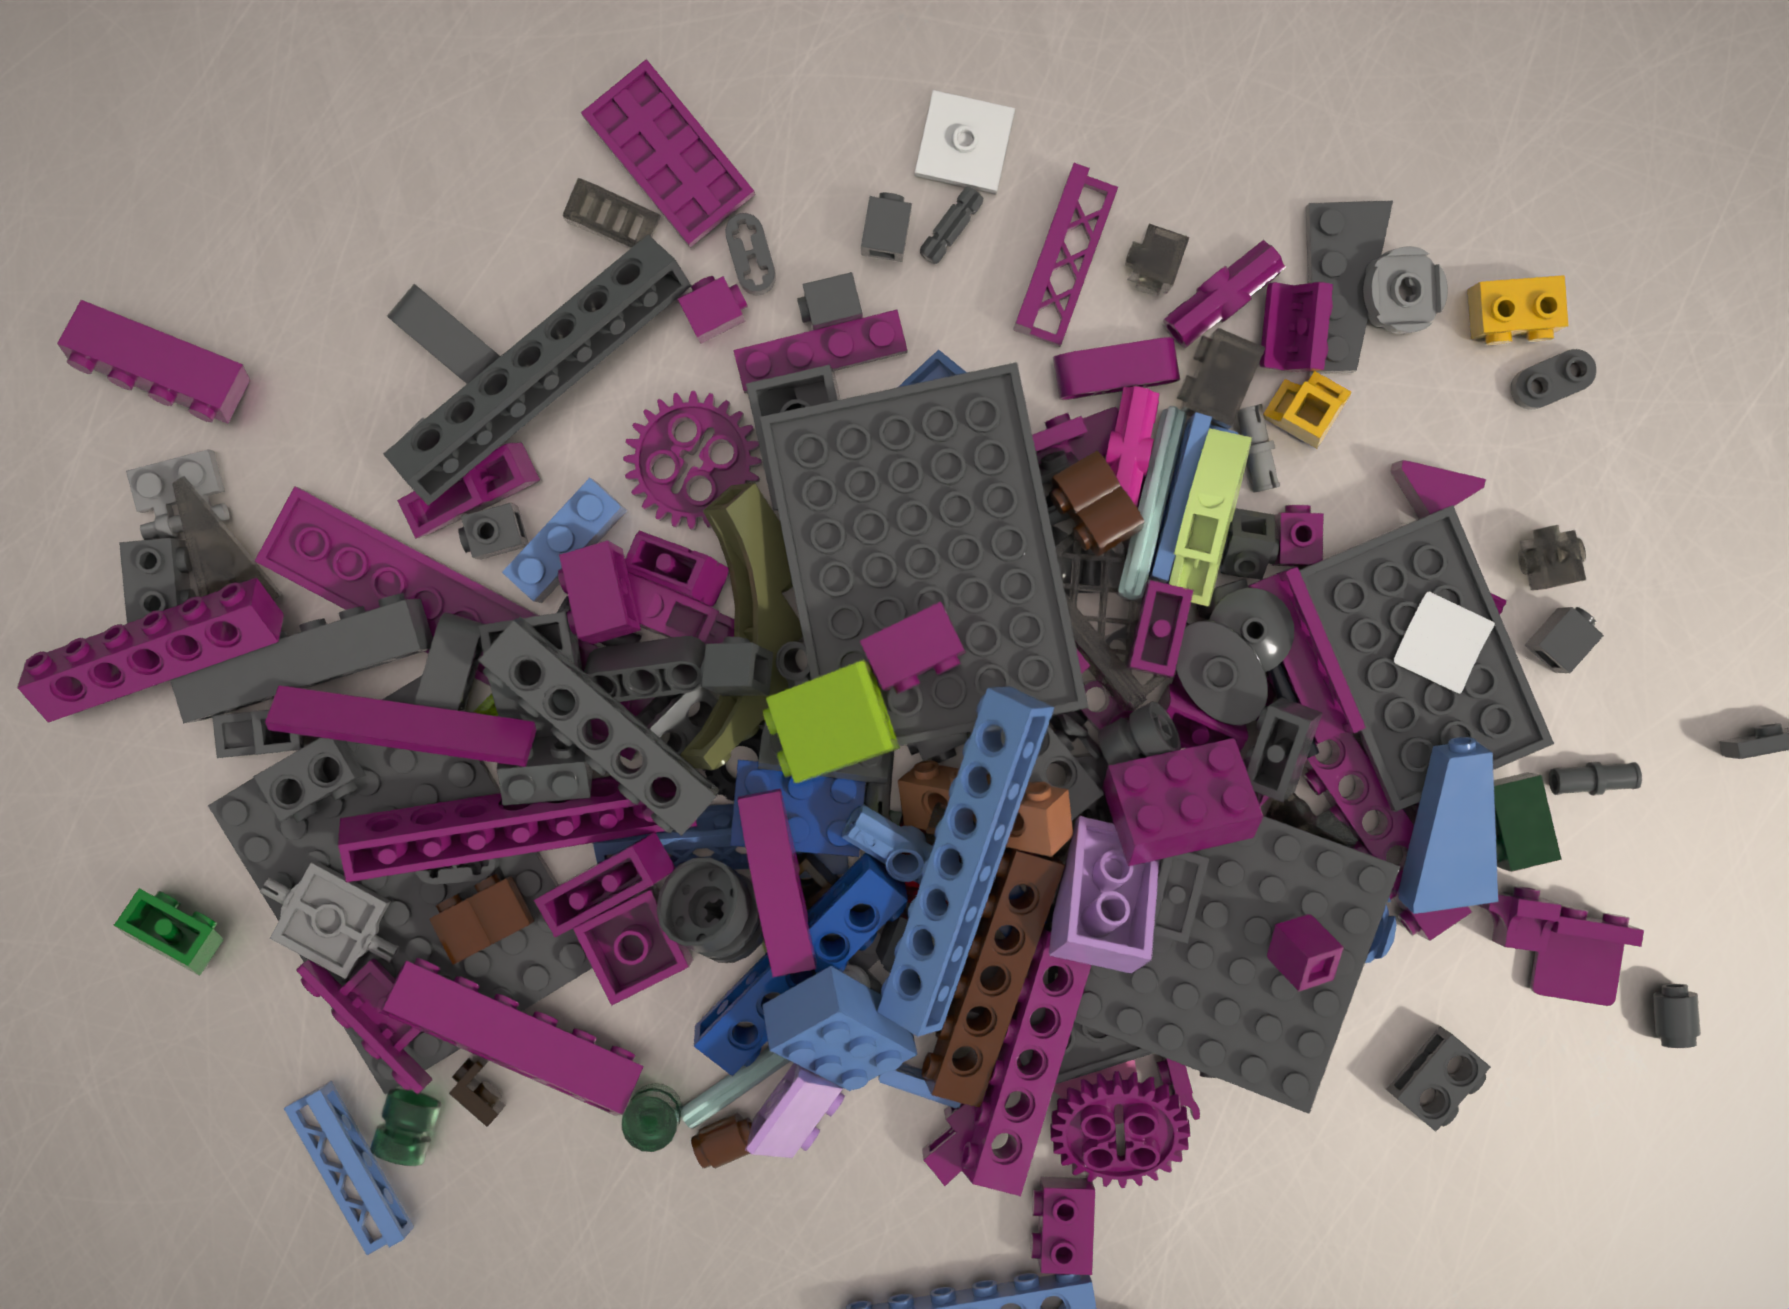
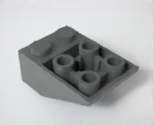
M567 612L523 618L583 670L578 638L569 627ZM513 620L479 625L483 654ZM526 659L522 661L520 666L522 677L529 682H538L541 677L540 666L533 660ZM489 680L499 717L534 721L537 729L534 738L555 736L550 730L554 725L541 714L538 717H534L525 711L517 702L520 696L506 685L504 688H501ZM557 689L553 697L555 705L563 711L573 710L575 706L573 694L566 689ZM590 719L587 723V731L589 735L593 738Z

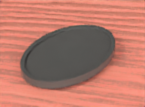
M1201 620L1185 627L1176 669L1180 681L1191 699L1208 715L1227 724L1243 725L1257 719L1267 702L1268 683L1262 663L1250 644L1230 627L1215 621Z

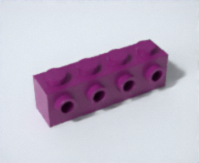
M80 300L57 343L67 357L66 362L73 368L86 374H92L94 370L107 375V379L110 382L126 390H132L133 387H137L147 391L150 398L163 405L172 406L173 403H177L187 407L190 414L206 422H213L214 419L228 424L250 382V378L241 363L84 300Z

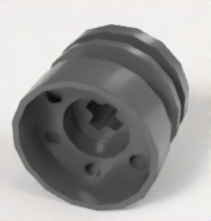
M693 858L680 864L666 878L658 896L657 915L660 927L669 939L718 963H735L750 956L762 944L764 936L751 879L712 858Z

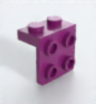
M1561 906L1560 920L1552 927L1547 953L1535 952L1530 982L1531 990L1541 996L1611 1006L1616 1000L1624 946L1626 944L1642 947L1644 930L1629 925L1630 918L1626 916L1603 913L1602 919L1587 917V910Z

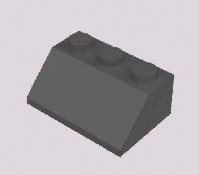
M830 365L746 384L774 511L778 510L760 417L841 400L835 372Z

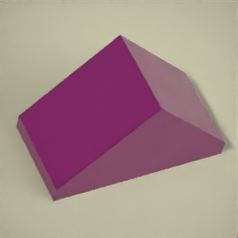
M1407 460L1393 463L1390 471L1419 519L1448 506L1459 504L1483 489L1486 482L1484 478Z

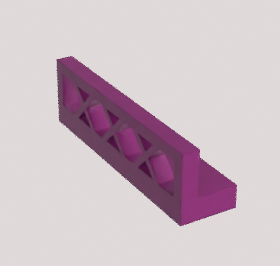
M1075 162L1066 181L1013 328L1014 331L1058 347L1063 342L1118 187L1087 176L1090 168ZM1083 187L1106 195L1102 208L1085 216L1078 201ZM1074 211H1076L1079 220L1070 223ZM1098 218L1092 231L1088 222ZM1082 225L1089 239L1088 247L1071 256L1064 242L1066 233ZM1061 250L1065 259L1056 263ZM1084 257L1078 271L1074 261ZM1068 264L1075 283L1072 289L1056 295L1050 282V277L1053 271ZM1047 289L1051 298L1042 302ZM1069 297L1065 310H1063L1060 300ZM1054 304L1061 319L1056 334L1033 326L1038 311Z
M1298 567L1283 570L1248 585V588L1266 590L1277 596L1286 605L1292 616L1294 640L1288 655L1281 664L1298 704L1322 712L1314 736L1315 743L1319 744L1345 732L1356 733L1365 729V724Z

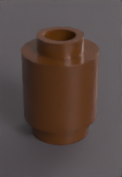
M734 1113L700 1128L699 1134L691 1137L692 1148L700 1166L704 1169L710 1166L716 1169L751 1154L746 1150L752 1126L750 1118L743 1119L739 1113Z

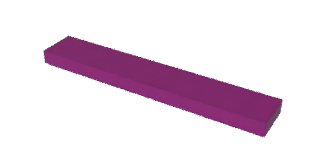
M280 685L277 688L265 720L268 730L524 767L527 765L537 730L534 721Z

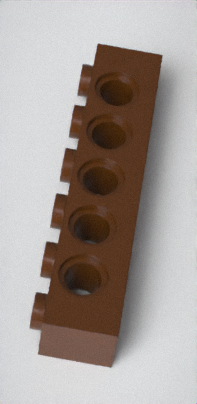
M1005 847L943 1028L935 1032L938 1038L933 1053H927L923 1062L922 1077L931 1095L980 1108L1065 867L1064 863L1055 854L1050 857ZM1019 884H1026V891L1020 898L1009 899V893L1013 887ZM1012 925V931L1006 938L994 939L995 933L1000 927ZM989 966H998V971L992 978L980 979L984 969ZM976 1006L984 1007V1011L979 1017L975 1019L966 1018L972 1008ZM970 1047V1051L966 1056L958 1059L952 1058L958 1048Z

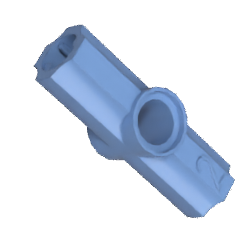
M863 804L860 807L857 806L850 815L848 822L843 828L841 837L885 863L889 875L901 882L915 881L921 884V871L931 855L933 846L927 843V839L920 829L913 826L900 827ZM902 852H909L911 855H904Z

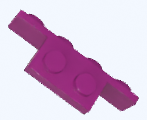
M1111 407L1088 417L1082 418V416H1079L1072 420L1069 414L1066 413L1044 422L1047 429L1032 435L1038 464H1041L1043 457L1057 451H1064L1065 453L1072 451L1079 461L1096 450L1102 456L1107 455L1111 431L1115 432L1118 409Z
M375 958L370 960L344 986L324 967L311 960L305 961L296 969L302 976L301 983L304 988L315 997L321 996L333 1008L331 1013L338 1023L345 1028L352 1027L363 1039L361 1044L372 1057L376 1059L382 1058L393 1069L391 1072L392 1076L401 1087L406 1090L412 1089L415 1093L419 1094L433 1080L404 1050L421 1031L379 1013L395 978Z

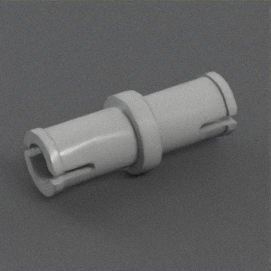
M1262 404L1235 410L1241 434L1252 437L1247 461L1254 487L1253 492L1280 487L1271 449H1275L1274 440L1269 441Z

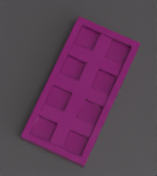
M647 59L581 112L591 128L690 248L755 195L753 188Z

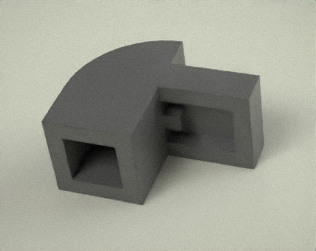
M269 710L212 716L217 758L300 750L304 747L303 735L268 730L265 720Z

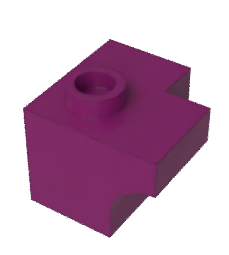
M1514 886L1513 893L1498 891V902L1477 905L1486 909L1493 919V942L1507 948L1547 953L1552 927L1560 920L1561 905L1541 898L1540 890Z

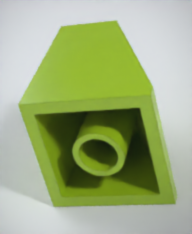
M864 660L766 698L769 708L763 710L764 719L770 734L778 733L783 748L782 751L777 752L778 760L784 776H792L794 783H801L900 749L871 664Z

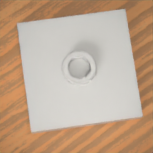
M933 90L915 176L997 194L1015 108Z

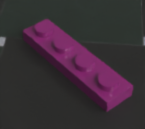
M898 310L733 350L744 393H748L747 383L830 365L834 371L908 352Z

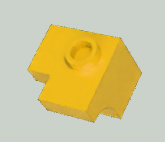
M1316 371L1303 385L1284 379L1264 411L1263 416L1265 420L1318 449L1351 396V391Z

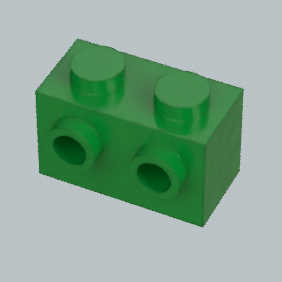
M139 888L114 926L131 939L200 976L224 940L214 930L217 923L197 911H194L192 916H189L178 910L181 903L161 891H158L153 896Z

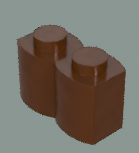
M1098 450L1052 477L1051 487L1053 490L1049 492V496L1060 514L1063 515L1067 512L1074 520L1076 526L1072 530L1078 543L1084 550L1091 548L1098 557L1142 530L1145 523L1142 515L1130 496L1121 487L1111 467Z
M495 874L474 885L477 894L463 901L461 896L457 894L436 905L439 914L429 918L452 965L534 922L512 876L501 881L498 874Z

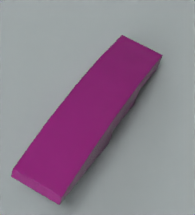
M781 788L740 796L737 801L772 975L777 977L816 969L817 961L807 923L808 912L799 878L800 868Z

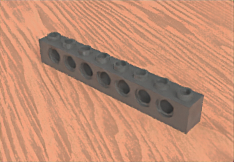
M649 234L646 235L383 453V455L406 483L429 506L692 285L675 258Z

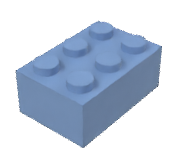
M832 966L763 1004L769 1050L848 1091L864 1087L868 1081L885 1072L898 1069L903 1062L918 1055L914 1035L877 1012L882 995Z

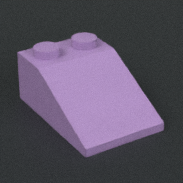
M1082 816L1076 819L1053 913L1049 956L1133 973L1152 959L1159 860L1128 867L1115 825L1112 823Z
M793 1063L753 1118L746 1150L753 1155L793 1158L800 1148L807 1151L820 1132L816 1125L826 1113L831 1117L844 1100L845 1095L841 1093L843 1088Z

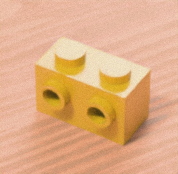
M1565 275L1482 281L1467 289L1471 339L1485 338L1486 345L1512 342V336L1527 335L1528 342L1547 341L1554 339L1555 332L1569 326Z

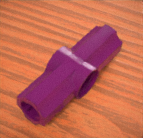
M1262 240L1229 268L1224 266L1196 289L1197 293L1168 314L1163 320L1168 333L1174 338L1176 343H1179L1186 349L1219 321L1225 322L1252 300L1251 296L1255 292L1265 287L1286 268L1280 254L1272 245Z

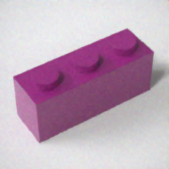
M656 832L559 884L536 898L534 902L554 937H557L654 885L672 873L676 868Z

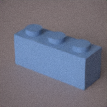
M589 478L502 573L533 602L542 603L560 584L558 570L562 569L559 555L597 544L628 510L599 483Z

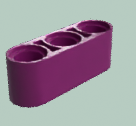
M1173 337L1073 351L1053 357L1060 400L1122 392L1123 387L1137 386L1148 388L1180 381Z

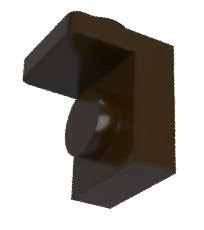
M480 1057L475 1063L468 1058L452 1076L457 1084L448 1094L488 1127L506 1105L500 1101L502 1096L493 1085L486 1081L480 1083L475 1079V1076L489 1061Z

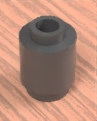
M1686 984L1662 985V991L1653 994L1656 1035L1661 1037V1046L1667 1048H1692L1697 1046V1037L1701 1035L1698 993L1689 991Z

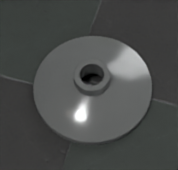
M1244 588L1231 592L1216 604L1209 617L1210 621L1224 624L1240 634L1259 657L1265 672L1279 665L1292 647L1294 640L1292 616L1286 605L1277 596L1266 590ZM1251 622L1257 623L1261 628V634L1257 639H1253L1247 634V626Z

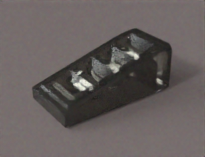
M581 178L577 179L563 212V218L567 223L629 249L649 234L653 237L661 217L660 214ZM587 197H593L594 199L587 216L580 215ZM605 202L610 204V208L603 224H600L596 221ZM622 209L627 214L619 232L613 230V227ZM636 216L643 218V222L634 240L628 236Z

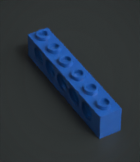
M865 852L807 911V923L817 961L816 969L773 977L768 953H766L695 1025L694 1047L731 1076L743 1065L745 1067L750 1066L759 1056L762 1046L768 1041L763 1004L772 999L765 997V995L772 992L782 994L830 966L843 973L847 967L848 960L858 950H866L875 940L877 931L888 920L892 922L902 914L908 901L905 882L894 879L889 875L884 864ZM861 903L871 906L864 912H856L851 909L853 906ZM830 933H835L841 936L838 940L835 941H826L822 939L825 935ZM740 1022H750L754 1025H752L751 1027L743 1028L737 1026L736 1024Z

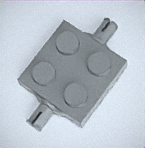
M317 861L310 863L301 881L292 889L269 877L264 883L265 887H262L260 891L261 894L283 904L280 920L270 939L344 979L351 976L359 959L366 952L370 951L390 963L394 959L395 953L399 950V946L377 936L379 923L391 901L354 881L346 882L345 876Z

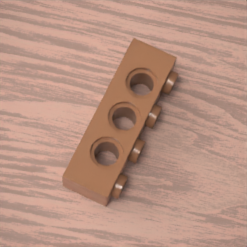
M921 761L898 779L905 826H913L935 832L939 821L944 817L950 799L949 788L953 780L958 776L960 768L939 765L935 761ZM987 774V783L989 786L991 784L990 774ZM1028 782L1006 847L1052 857L1073 837L1068 789L1050 786L1046 782ZM973 813V823L976 827L977 820L975 814Z

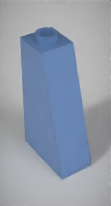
M1456 737L1450 739L1449 744L1433 746L1398 890L1399 900L1413 914L1498 902L1493 754L1474 738Z

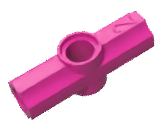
M1134 386L1123 387L1115 432L1111 431L1106 462L1111 467L1121 487L1127 492L1137 507L1143 476H1147L1154 439L1151 438L1153 424H1155L1159 393L1148 388Z

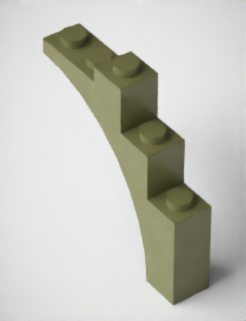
M755 483L731 485L706 507L703 512L719 539L729 568L735 604L734 637L746 638L750 642L773 652L770 693L763 696H719L701 731L680 754L697 769L714 770L720 768L731 758V751L742 741L751 738L758 732L759 725H763L765 722L763 710L769 708L766 698L789 689L787 679L779 673L776 667L777 652L784 644L799 641L803 637L800 620L782 594L791 589L793 584L781 523Z

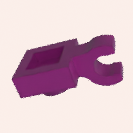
M1162 1057V1061L1156 1062L1162 1085L1167 1084L1170 1086L1172 1095L1178 1094L1180 1096L1181 1106H1188L1193 1119L1198 1120L1200 1118V1109L1192 1096L1193 1091L1186 1066Z

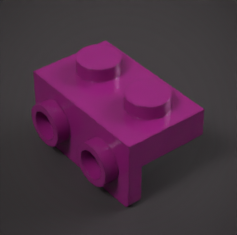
M1273 282L1267 285L1259 361L1261 368L1288 372L1324 370L1325 359L1328 354L1329 319L1333 308V284L1313 282L1289 285Z

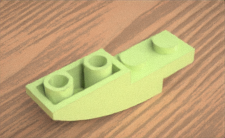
M1209 428L1174 552L1176 556L1169 581L1170 585L1194 590L1191 599L1192 603L1210 606L1252 437Z

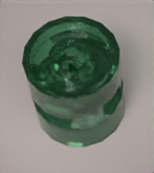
M658 1083L645 1085L634 1093L622 1116L621 1126L625 1139L632 1147L644 1152H655L663 1149L672 1141L682 1119L681 1110L683 1105L680 1096L671 1087Z
M390 1089L381 1112L385 1122L379 1124L376 1128L370 1147L371 1153L380 1159L398 1165H422L425 1162L431 1143V1138L427 1132L434 1130L442 1108L441 1102L421 1092L417 1094L413 1090Z

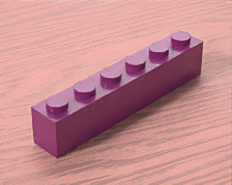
M416 958L414 964L406 961L402 965L379 1013L614 1116L624 1114L644 1067L633 1062L635 1054L617 1046H612L610 1051L595 1045L597 1040L595 1036L574 1028L571 1034L556 1027L558 1020L544 1013L535 1011L533 1016L517 1010L518 1002L506 996L495 994L492 999L478 993L480 986L463 977L456 976L454 982L438 975L440 971L438 966L425 960Z

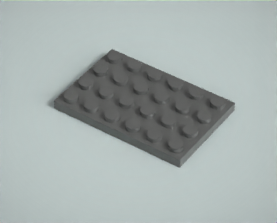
M1453 505L1299 570L1366 728L1358 731L1392 811L1396 812L1420 802L1433 746L1449 744V740L1452 738H1474L1478 743L1490 750L1493 754V770L1554 744ZM1426 592H1432L1493 621L1495 624L1460 694L1394 663V658L1401 641Z

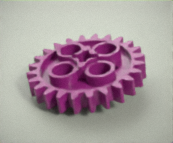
M691 391L689 401L683 403V400L676 392L673 395V406L668 407L664 401L658 399L657 403L660 412L657 415L647 409L643 411L649 421L646 426L633 423V428L640 436L639 439H626L625 443L636 450L635 454L623 457V461L635 465V469L625 474V478L639 481L640 484L631 493L634 496L647 495L641 506L643 509L648 510L655 505L659 506L655 517L659 521L663 520L670 513L672 514L671 523L673 527L677 528L682 519L687 518L689 529L695 530L698 518H702L706 526L712 528L703 512L706 507L731 485L760 482V478L750 472L751 467L762 465V459L753 457L750 452L760 448L758 441H747L746 439L754 431L752 425L739 427L744 417L742 411H738L731 416L728 415L730 410V402L728 400H725L716 408L714 407L715 398L712 393L708 394L704 403H699L697 393ZM684 421H691L697 426L696 436L689 442L677 441L675 437L676 427ZM709 428H713V436L699 453V458L703 461V465L700 468L691 467L684 479L682 488L677 494H674L672 488L688 466L683 460L684 456L687 453L694 455L699 449L706 431ZM719 443H728L733 447V457L726 464H717L711 459L712 449ZM662 457L672 458L675 463L674 473L666 479L656 478L653 472L655 462ZM698 479L709 480L712 485L710 496L703 501L693 500L690 496V486Z
M1115 1071L1113 1079L1108 1081L1101 1073H1098L1097 1083L1093 1085L1089 1081L1081 1079V1091L1071 1087L1067 1088V1099L1058 1098L1057 1110H1053L1051 1113L1050 1136L1051 1141H1053L1054 1154H1061L1062 1166L1072 1164V1174L1074 1176L1086 1171L1087 1182L1089 1183L1097 1177H1101L1103 1187H1107L1112 1179L1118 1180L1121 1188H1125L1127 1179H1133L1138 1186H1142V1176L1146 1175L1157 1181L1159 1180L1158 1169L1169 1173L1172 1172L1171 1161L1182 1162V1150L1189 1149L1188 1137H1191L1186 1106H1181L1180 1096L1178 1094L1169 1096V1086L1167 1084L1155 1089L1154 1077L1152 1076L1143 1083L1138 1082L1137 1072H1133L1128 1080H1122L1119 1071ZM1117 1104L1123 1106L1125 1154L1123 1156L1117 1154L1114 1107Z

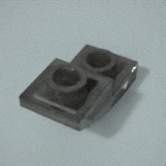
M1295 793L1283 802L1273 799L1265 815L1271 819L1353 849L1358 841L1350 828L1340 821L1329 809L1316 816L1311 811L1309 805Z

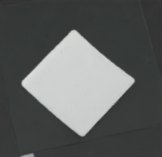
M1426 592L1401 641L1394 658V663L1460 694L1495 624L1493 621L1432 592Z

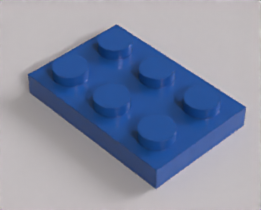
M738 760L730 846L745 847L737 801L738 797L781 788L796 852L859 857L860 848L841 837L843 828L848 822L850 815L857 806L860 807L864 804L866 782L819 776L801 783H794L793 777H785L782 771L758 769V761Z

